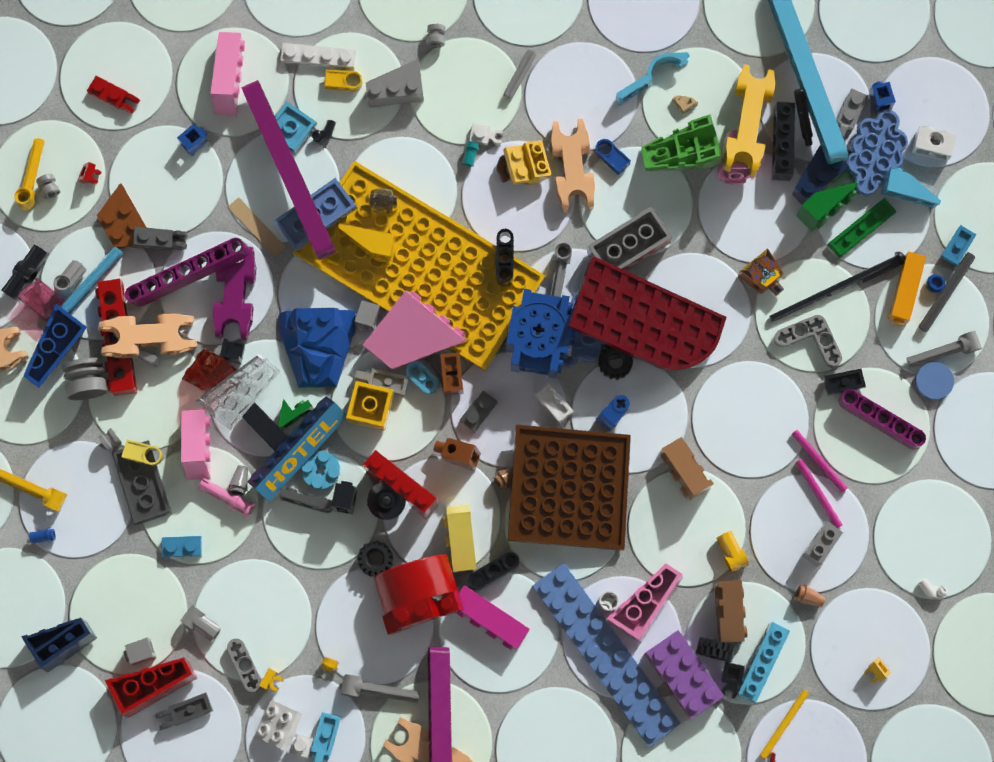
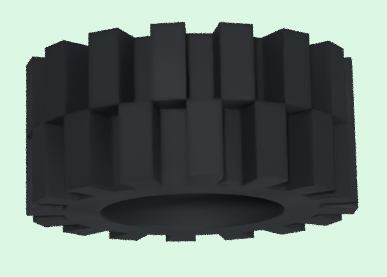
M608 346L600 353L598 367H600V372H603V376H608L611 380L613 378L619 380V378L623 379L632 369L633 356ZM612 355H618L622 358L623 365L620 368L615 369L609 365L608 359Z
M370 541L368 544L365 543L359 550L357 556L358 565L368 576L375 577L381 572L390 569L393 565L392 552L383 542ZM372 552L382 554L383 561L379 566H371L368 563V556Z
M699 637L696 654L731 662L734 645L715 639Z

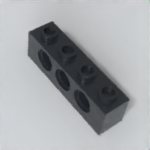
M776 102L774 107L772 180L790 181L794 174L795 102Z

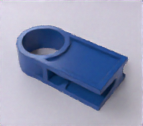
M601 139L597 142L595 147L596 155L619 175L630 164L631 160L609 139ZM608 144L611 147V152L606 155L601 154L598 151V146Z

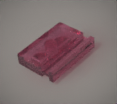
M36 278L33 283L18 295V299L46 322L54 305L58 304L61 307L65 302L63 298L57 297L55 292L39 278Z

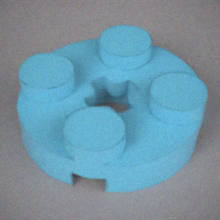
M316 451L301 467L304 481L315 489H329L339 479L340 464L336 457L327 451ZM318 466L326 467L324 475L316 474Z

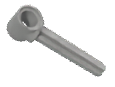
M559 243L555 248L553 261L556 264L550 292L551 296L561 297L566 267L567 264H570L572 257V248L567 243ZM561 249H566L569 252V254L565 257H561L558 254V251Z
M971 331L960 335L958 341L907 357L906 361L909 368H913L961 351L965 354L973 353L982 349L976 331Z
M344 675L341 695L359 697L360 694L412 703H418L419 691L362 682V677Z

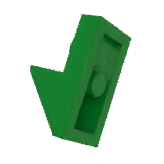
M283 399L278 423L282 431L314 409L309 400L305 402L304 400L300 401L294 406L295 409L291 410Z

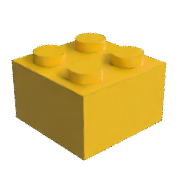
M355 381L346 416L347 421L385 431L394 398V391Z

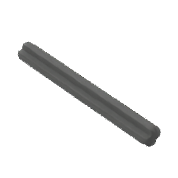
M970 252L965 254L918 327L920 330L927 332L975 260L973 254Z

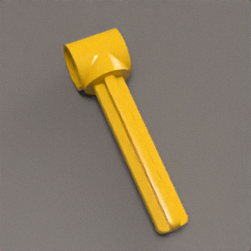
M40 138L33 140L23 185L14 194L15 201L25 211L34 208L36 203L34 198L36 192L33 189L45 141ZM24 197H29L27 201L21 202Z
M0 469V482L41 499L44 506L58 512L60 511L68 494L52 487L47 490Z

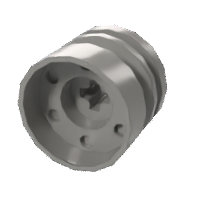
M81 358L63 364L62 371L65 373L63 377L65 380L71 381L65 385L67 399L88 400L107 394L106 379L99 377L105 373L104 369L101 368L103 366L102 359Z

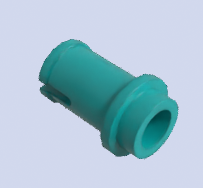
M468 142L465 145L466 152L462 162L463 165L474 166L477 151L480 150L478 148L479 144Z

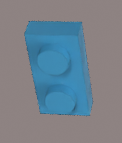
M960 225L940 258L957 267L977 234Z
M202 536L162 537L163 558L202 556Z

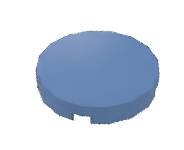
M930 362L918 370L915 386L923 397L940 400L952 391L954 376L946 365L940 362Z

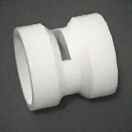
M606 591L599 598V606L605 612L614 611L619 604V597L613 591Z

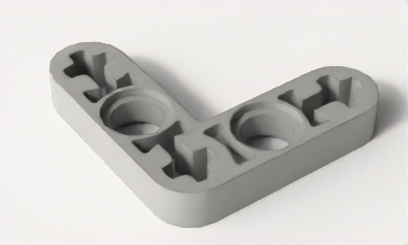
M814 315L782 328L774 335L775 345L781 348L812 336L826 366L834 368L842 361L839 347L827 321L821 315ZM815 320L822 323L819 329L815 326L810 329L811 333L809 332V326L813 325ZM796 327H803L805 334L803 336L796 335ZM788 330L791 331V336L786 338L785 343L782 340H778L780 334L786 336L790 333ZM828 337L830 345L823 346L820 343V338ZM833 347L834 349L831 350L832 356H837L836 363L829 361L831 355L829 351L827 353L824 351Z

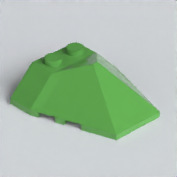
M711 114L688 122L687 127L681 130L676 128L672 131V135L664 139L661 136L641 147L646 171L698 170L715 167L723 163Z

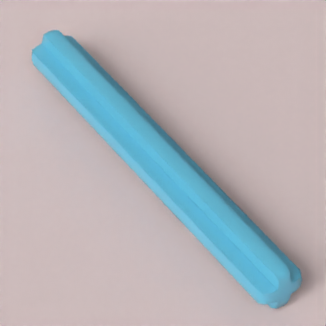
M114 247L61 307L68 313H71L123 255L122 251Z

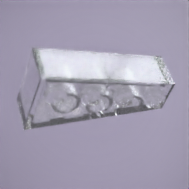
M258 354L197 399L196 402L222 425L231 430L281 371L267 358Z

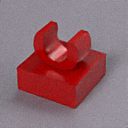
M87 162L83 164L77 181L83 184L88 182L97 184L98 181L93 178V174L101 175L102 172L95 169L96 164Z

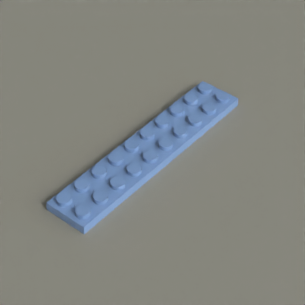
M564 563L532 585L648 747L681 724Z

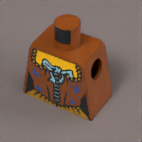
M768 248L740 270L738 274L743 281L760 294L770 289L775 296H778L784 290L778 282L784 275L783 271Z

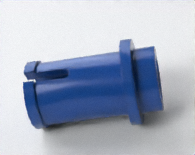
M47 528L43 531L30 532V543H52V541L56 540L55 530Z

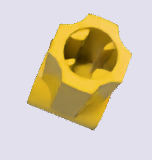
M732 531L716 537L724 554L725 563L731 573L749 565L748 558L744 550L740 549Z

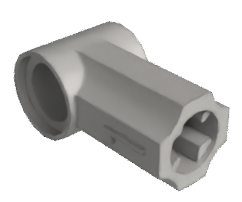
M72 260L62 274L55 277L53 284L57 297L67 298L70 296L72 288L86 272V268L82 263ZM60 285L67 286L65 288H59Z
M191 605L180 621L212 642L222 628L208 619L202 611Z

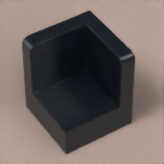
M224 338L220 357L225 362L242 365L246 346L229 342L228 339Z

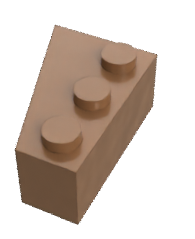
M682 437L661 449L660 458L665 465H669L672 470L670 475L675 482L678 481L681 485L680 491L685 498L688 497L691 501L710 490L714 485L711 479L708 480L703 473L704 468L702 465H698L694 458L695 455Z
M742 580L718 581L714 585L718 641L742 643L747 638V627L744 626L746 611L745 606H743L744 589Z

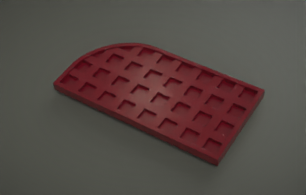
M592 256L588 262L567 327L657 368L678 371L688 369L703 362L713 353L719 343L727 317Z

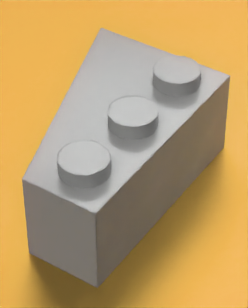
M419 58L365 82L369 108L424 101Z

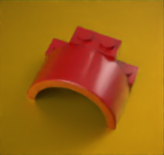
M446 554L414 560L388 569L374 577L385 614L382 618L387 635H393L408 630L411 627L464 610ZM442 595V598L439 601L433 598Z

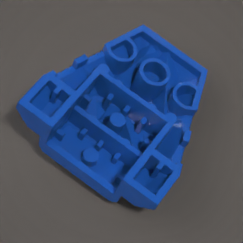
M296 308L293 311L279 313V332L298 388L338 386L344 362L356 332L355 311L339 310L338 308Z

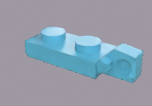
M324 712L321 713L311 749V757H315L314 762L328 761L329 757H331L341 717Z

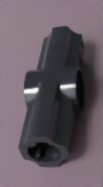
M34 244L25 258L14 266L12 276L1 291L16 300L27 284H31L35 280L39 267L49 254Z

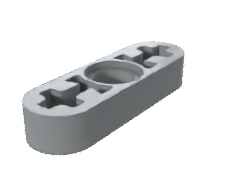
M237 638L230 640L227 650L245 689L252 693L258 692L262 688L259 686L262 679L245 643ZM235 642L242 646L239 648L242 655L246 653V656L238 658L237 661L235 657H239L238 653L232 651ZM242 660L250 662L249 670L242 671L239 664ZM253 670L255 674H251L253 680H258L255 689L248 686L250 683L249 677L247 676L245 679L243 675L250 674Z

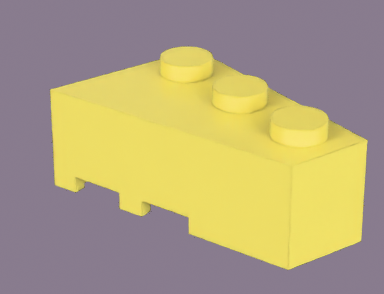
M470 505L446 507L447 516H443L444 528L449 530V535L445 536L446 547L451 548V554L447 555L450 566H453V572L477 569Z

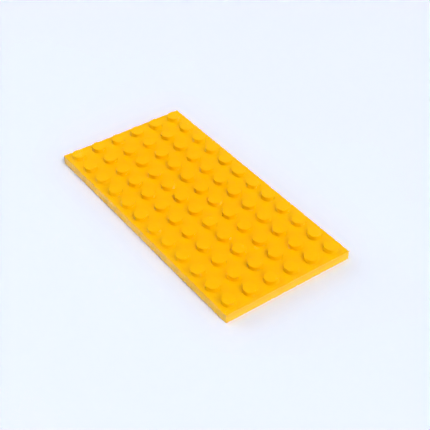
M353 161L339 183L355 203L357 209L327 229L337 253L319 260L311 242H309L295 252L294 250L293 255L370 302L380 305V308L387 312L391 310L405 291L410 293L414 291L421 297L420 301L423 304L429 303L436 309L434 313L439 317L441 315L445 316L451 321L449 323L450 326L454 329L458 327L465 333L464 337L467 341L449 348V350L454 353L460 352L462 358L486 371L508 337L513 306L521 307L524 289L532 290L531 292L536 293L546 275L514 257L513 282L507 287L500 286L496 280V245L358 162ZM338 224L395 234L396 240L391 261H376L375 258H372L339 233ZM503 254L500 256V259L502 261H508L510 257L506 254ZM508 273L500 275V278L504 280L510 277Z

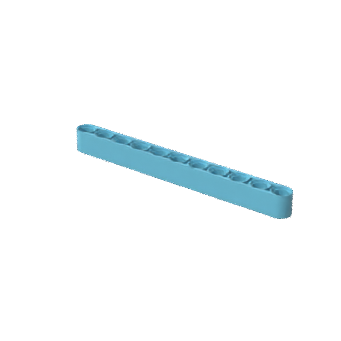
M768 0L798 85L805 90L808 111L828 164L848 160L847 147L792 0Z

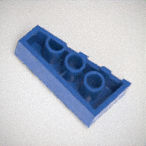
M55 304L23 377L40 388L87 326L58 304Z

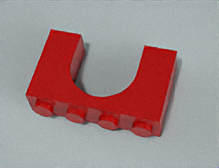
M374 450L363 464L366 473L378 482H384L391 487L423 518L427 519L437 507L438 501L434 495L377 450Z

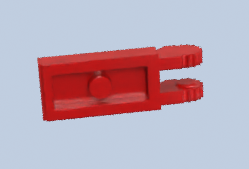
M98 76L94 77L86 90L90 95L133 114L134 109L130 105L125 104V100L128 99L136 104L140 102L139 98L128 93V91Z

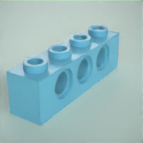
M774 622L769 623L744 675L741 686L737 690L738 696L752 703L757 702L790 630Z

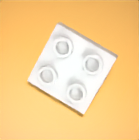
M271 700L254 737L286 751L303 714Z

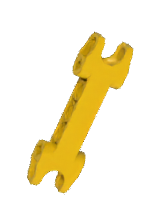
M744 64L738 76L734 96L743 97L736 139L727 137L723 156L724 171L730 172L732 164L741 161L749 166V175L756 177L765 150V144L756 143L763 102H772L776 82L774 70L769 69L765 78L756 79L749 73L750 66Z

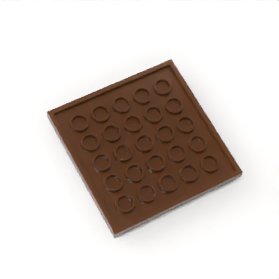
M516 424L508 541L624 551L631 435Z

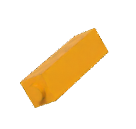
M909 251L905 255V261L901 266L888 320H891L896 325H906L911 319L927 256Z

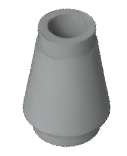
M237 466L228 486L230 493L242 496L248 491V467Z

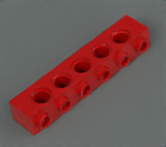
M119 278L97 282L98 288H95L97 300H100V306L97 307L99 318L105 321L114 315L117 317L128 316L122 280ZM114 297V303L108 305L107 300ZM100 331L105 343H102V347L118 343V340L111 341L114 333ZM106 356L107 361L104 362L106 373H109V380H107L108 391H111L114 396L137 393L133 357L114 360L113 357ZM123 370L124 376L116 378V373Z

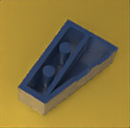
M820 144L792 195L802 205L816 192L824 191L846 173L849 165L845 161L828 164Z
M80 617L58 624L53 628L42 629L30 635H23L21 638L39 667L46 672H50L96 640L97 636L88 622Z

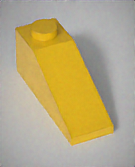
M338 224L339 233L372 258H375L376 261H391L396 240L395 234Z

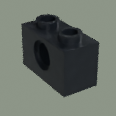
M341 481V484H335L331 503L334 511L353 515L358 494L353 483Z

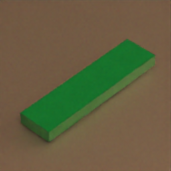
M884 197L831 240L827 246L840 259L897 211Z

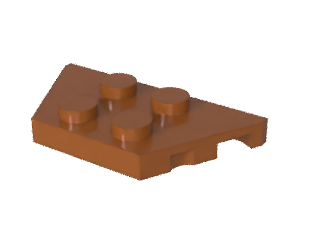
M121 183L96 216L114 247L118 249L126 247L139 248L133 247L134 228L146 227Z

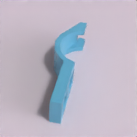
M664 53L657 56L650 63L647 74L616 93L615 100L621 105L650 87L652 83L651 73L661 64L670 63L681 68L689 62V53Z

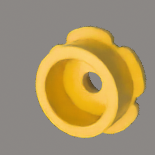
M325 656L323 662L320 661L323 665L322 669L333 673L334 670L339 669L337 668L339 662Z

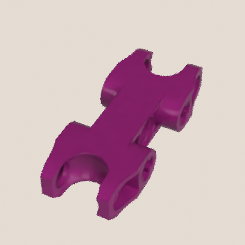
M249 247V255L243 261L234 263L216 272V281L225 282L223 302H214L212 318L216 339H222L225 326L235 322L240 325L242 340H248L253 324L254 307L253 303H245L246 283L255 284L257 267L253 247ZM221 254L219 259L223 258L224 254Z

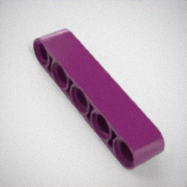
M845 390L839 397L838 403L841 408L904 446L915 450L926 442V435L922 430L855 390ZM844 396L852 397L853 403H847L844 400ZM862 405L869 408L870 412L868 414L862 412ZM879 415L886 418L885 424L879 422ZM895 425L902 427V434L895 431ZM912 435L919 437V444L912 441Z

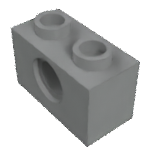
M826 521L802 556L818 567L825 560L843 532Z

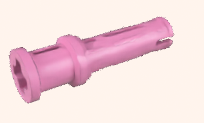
M202 478L198 485V489L223 501L231 510L235 509L244 514L245 518L250 516L255 507L254 502L250 503L241 498L240 494L234 495L206 478Z

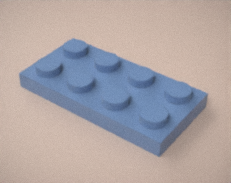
M336 178L311 194L326 230L357 209L355 203ZM295 207L274 220V223L295 252L310 242Z

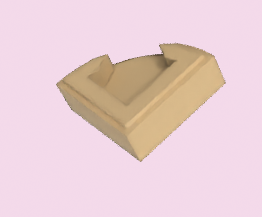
M678 95L672 98L673 103L682 115L698 105V102L692 97Z

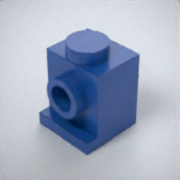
M879 81L871 86L869 94L874 106V113L892 109L896 101L890 82L883 83V81Z
M192 124L177 139L180 145L192 157L197 150L208 142L206 137L208 134L201 126L198 128L195 124Z

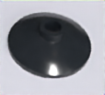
M384 482L374 485L368 493V508L379 519H394L405 508L406 500ZM389 497L390 503L384 504L383 498Z

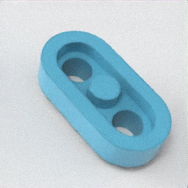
M414 361L407 365V376L423 393L433 394L438 390V379L421 362ZM414 369H418L420 372L419 374L414 375L412 371ZM431 382L433 386L427 388L426 383Z

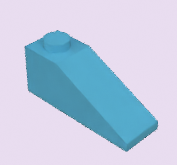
M892 168L884 173L881 195L930 208H935L941 204V200L911 174L903 172L902 169Z

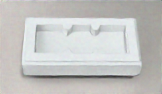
M550 383L534 394L558 424L574 413Z

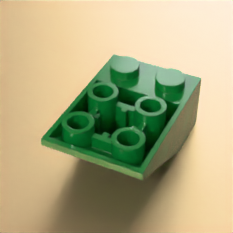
M855 182L816 192L802 204L796 216L811 232L816 228L818 230L821 229L830 216L834 217L840 211L843 203L847 205L854 198L853 196L857 193L856 188L859 184Z

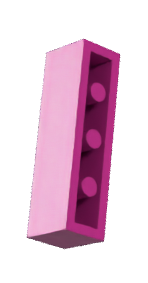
M464 585L459 592L464 610L455 614L460 617L465 615L470 619V624L478 629L480 626L487 630L485 633L493 639L498 637L503 641L502 645L509 650L513 648L517 650L530 631V628Z

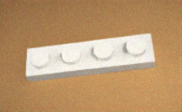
M283 43L281 63L355 70L357 51L356 49Z

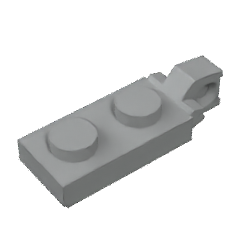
M852 88L837 119L842 137L845 136L846 131L851 132L854 129L868 98V95Z
M375 368L367 369L366 372L356 370L354 377L355 380L392 389L394 394L405 396L409 381L408 376Z

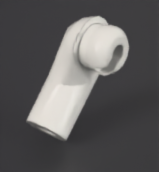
M927 578L918 583L929 598L943 599L948 594L945 586H932Z

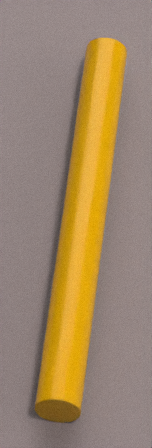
M804 689L801 691L759 756L763 759H767L809 695Z

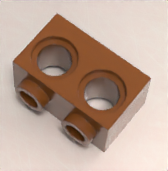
M460 352L440 354L444 396L464 394Z

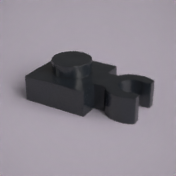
M724 662L721 681L726 682V685L721 689L724 696L726 690L730 689L732 690L731 697L735 699L737 695L735 685L741 686L745 669L744 665Z

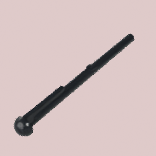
M897 251L894 253V257L770 315L769 318L773 323L827 296H832L831 293L836 290L844 289L861 280L863 283L903 265L905 255Z

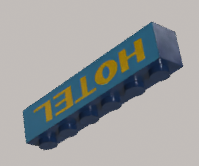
M325 396L317 403V406L310 414L305 416L298 427L292 430L291 434L277 447L275 452L264 461V464L251 475L247 482L270 502L346 419L347 414L334 401Z

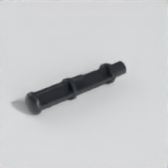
M799 88L793 92L805 146L813 145V133L805 90Z

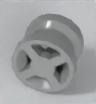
M112 428L108 429L105 435L98 437L109 452L113 451V447L122 444V441Z

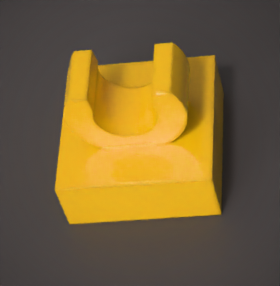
M880 657L873 660L864 672L865 674L869 672L875 674V677L871 680L872 683H875L877 680L881 682L891 674Z
M268 668L259 686L266 690L271 688L273 691L278 692L279 689L274 687V682L276 680L283 682L284 679L276 676L278 672Z

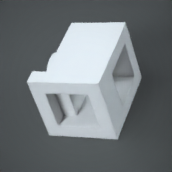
M296 733L291 742L290 753L310 758L314 738Z

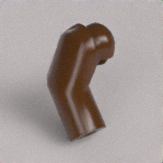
M504 154L500 156L496 165V170L502 183L510 180L506 170L507 163Z

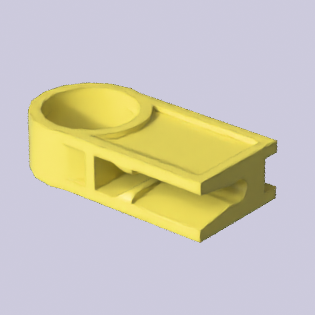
M127 439L122 457L150 466H157L163 460V453L156 446ZM152 449L158 450L160 454L159 459L153 463L148 462L146 459L147 452Z

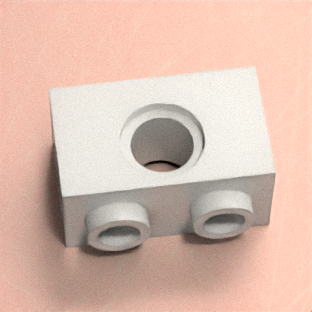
M920 126L916 131L911 153L948 162L952 157L957 135L946 130H934L930 126ZM930 140H936L938 145H933Z

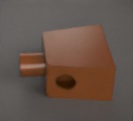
M447 438L445 443L436 441L433 451L440 453L446 462L472 471L476 470L481 456V452L475 445Z

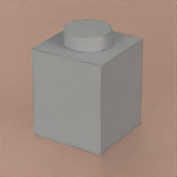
M361 300L355 318V324L359 330L365 332L375 330L381 311L380 305Z
M148 637L126 644V650L123 651L126 662H130L131 665L156 658L152 641Z

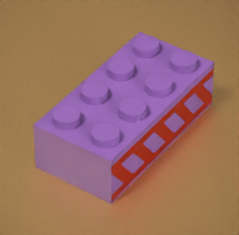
M679 630L644 653L689 720L724 697Z

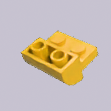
M542 140L525 142L523 145L510 146L503 149L512 185L522 183L532 185L544 181L552 175Z

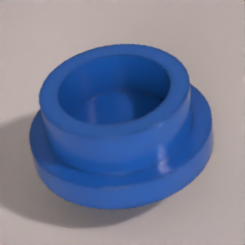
M933 274L926 280V287L932 293H940L945 287V280L942 276Z

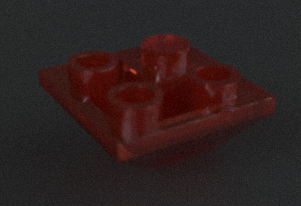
M203 348L197 354L192 365L185 371L182 380L200 390L226 385L237 369L223 357Z

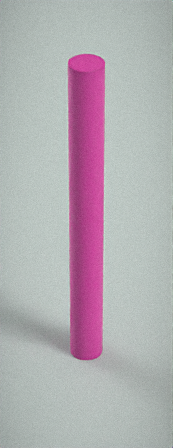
M795 430L791 435L842 493L847 490V486L801 433Z
M803 460L797 461L795 464L836 528L843 526Z

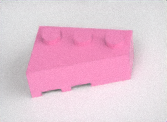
M205 409L182 411L181 463L187 480L211 478V453L209 450L211 436L208 433V428H211L210 416L206 415Z

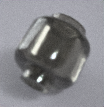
M375 189L373 193H370V208H373L375 213H391L393 207L397 206V196H393L391 189Z

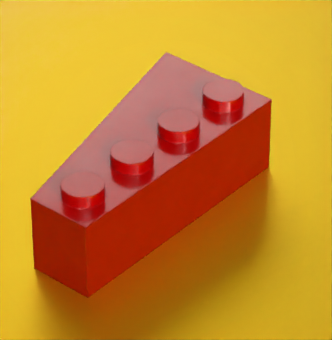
M183 657L155 667L141 669L138 672L124 674L121 677L105 680L121 714L129 718L196 680L197 676L190 662Z

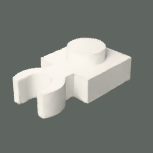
M472 123L469 142L488 146V142L492 141L495 145H501L502 140H497L495 137L497 135L503 136V131L495 130L492 132L491 126Z

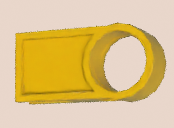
M326 69L325 89L354 92L362 87L363 81L360 73L356 71ZM351 76H356L360 79V83L352 87L346 83L347 79Z

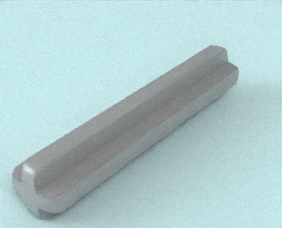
M531 49L526 51L504 91V97L508 99L514 97L536 57V52Z

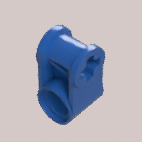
M624 395L616 396L595 420L610 432L627 412L630 405L629 399ZM617 401H618L619 403H620L621 401H623V402H624V405H623V406H624L625 408H623V407L617 408V404H618Z

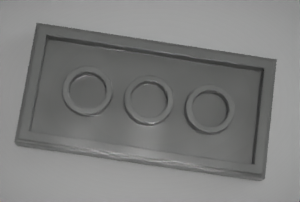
M149 440L141 442L144 444L151 445ZM124 448L112 452L134 526L172 514L158 466H150L124 459L122 457ZM153 450L148 451L146 454V459L150 463L156 462Z

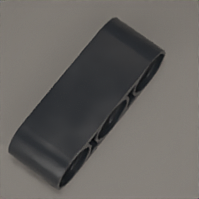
M506 228L501 229L497 233L496 280L503 287L511 285L514 272V236L512 231ZM507 236L510 238V241L504 243L500 238ZM506 254L510 257V259L508 261H502L500 259V256ZM508 273L510 277L504 280L500 278V275Z
M255 402L240 414L274 451L287 439L288 436Z
M507 552L474 571L468 578L469 587L474 591H480L515 571L519 566V556L514 552ZM514 557L516 564L512 567L506 565V558ZM497 567L500 572L497 576H491L488 573L489 568ZM479 576L483 582L480 586H474L471 583L472 578Z

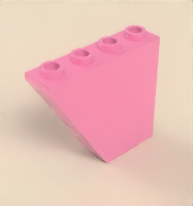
M405 291L364 342L363 346L391 369H397L411 362L465 343L467 341L464 337L465 333L458 327L454 329L450 326L449 323L451 321L445 316L441 315L439 317L434 313L436 309L429 303L423 304L420 301L421 297L417 293Z

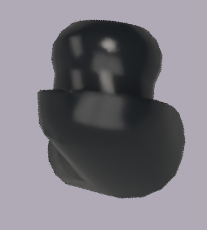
M327 120L323 130L313 131L312 138L316 142L330 139L336 122Z

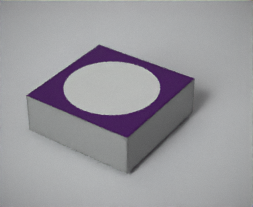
M139 349V359L156 367L158 366L160 360L156 355Z

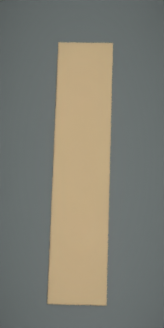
M239 197L228 206L274 257L286 248Z

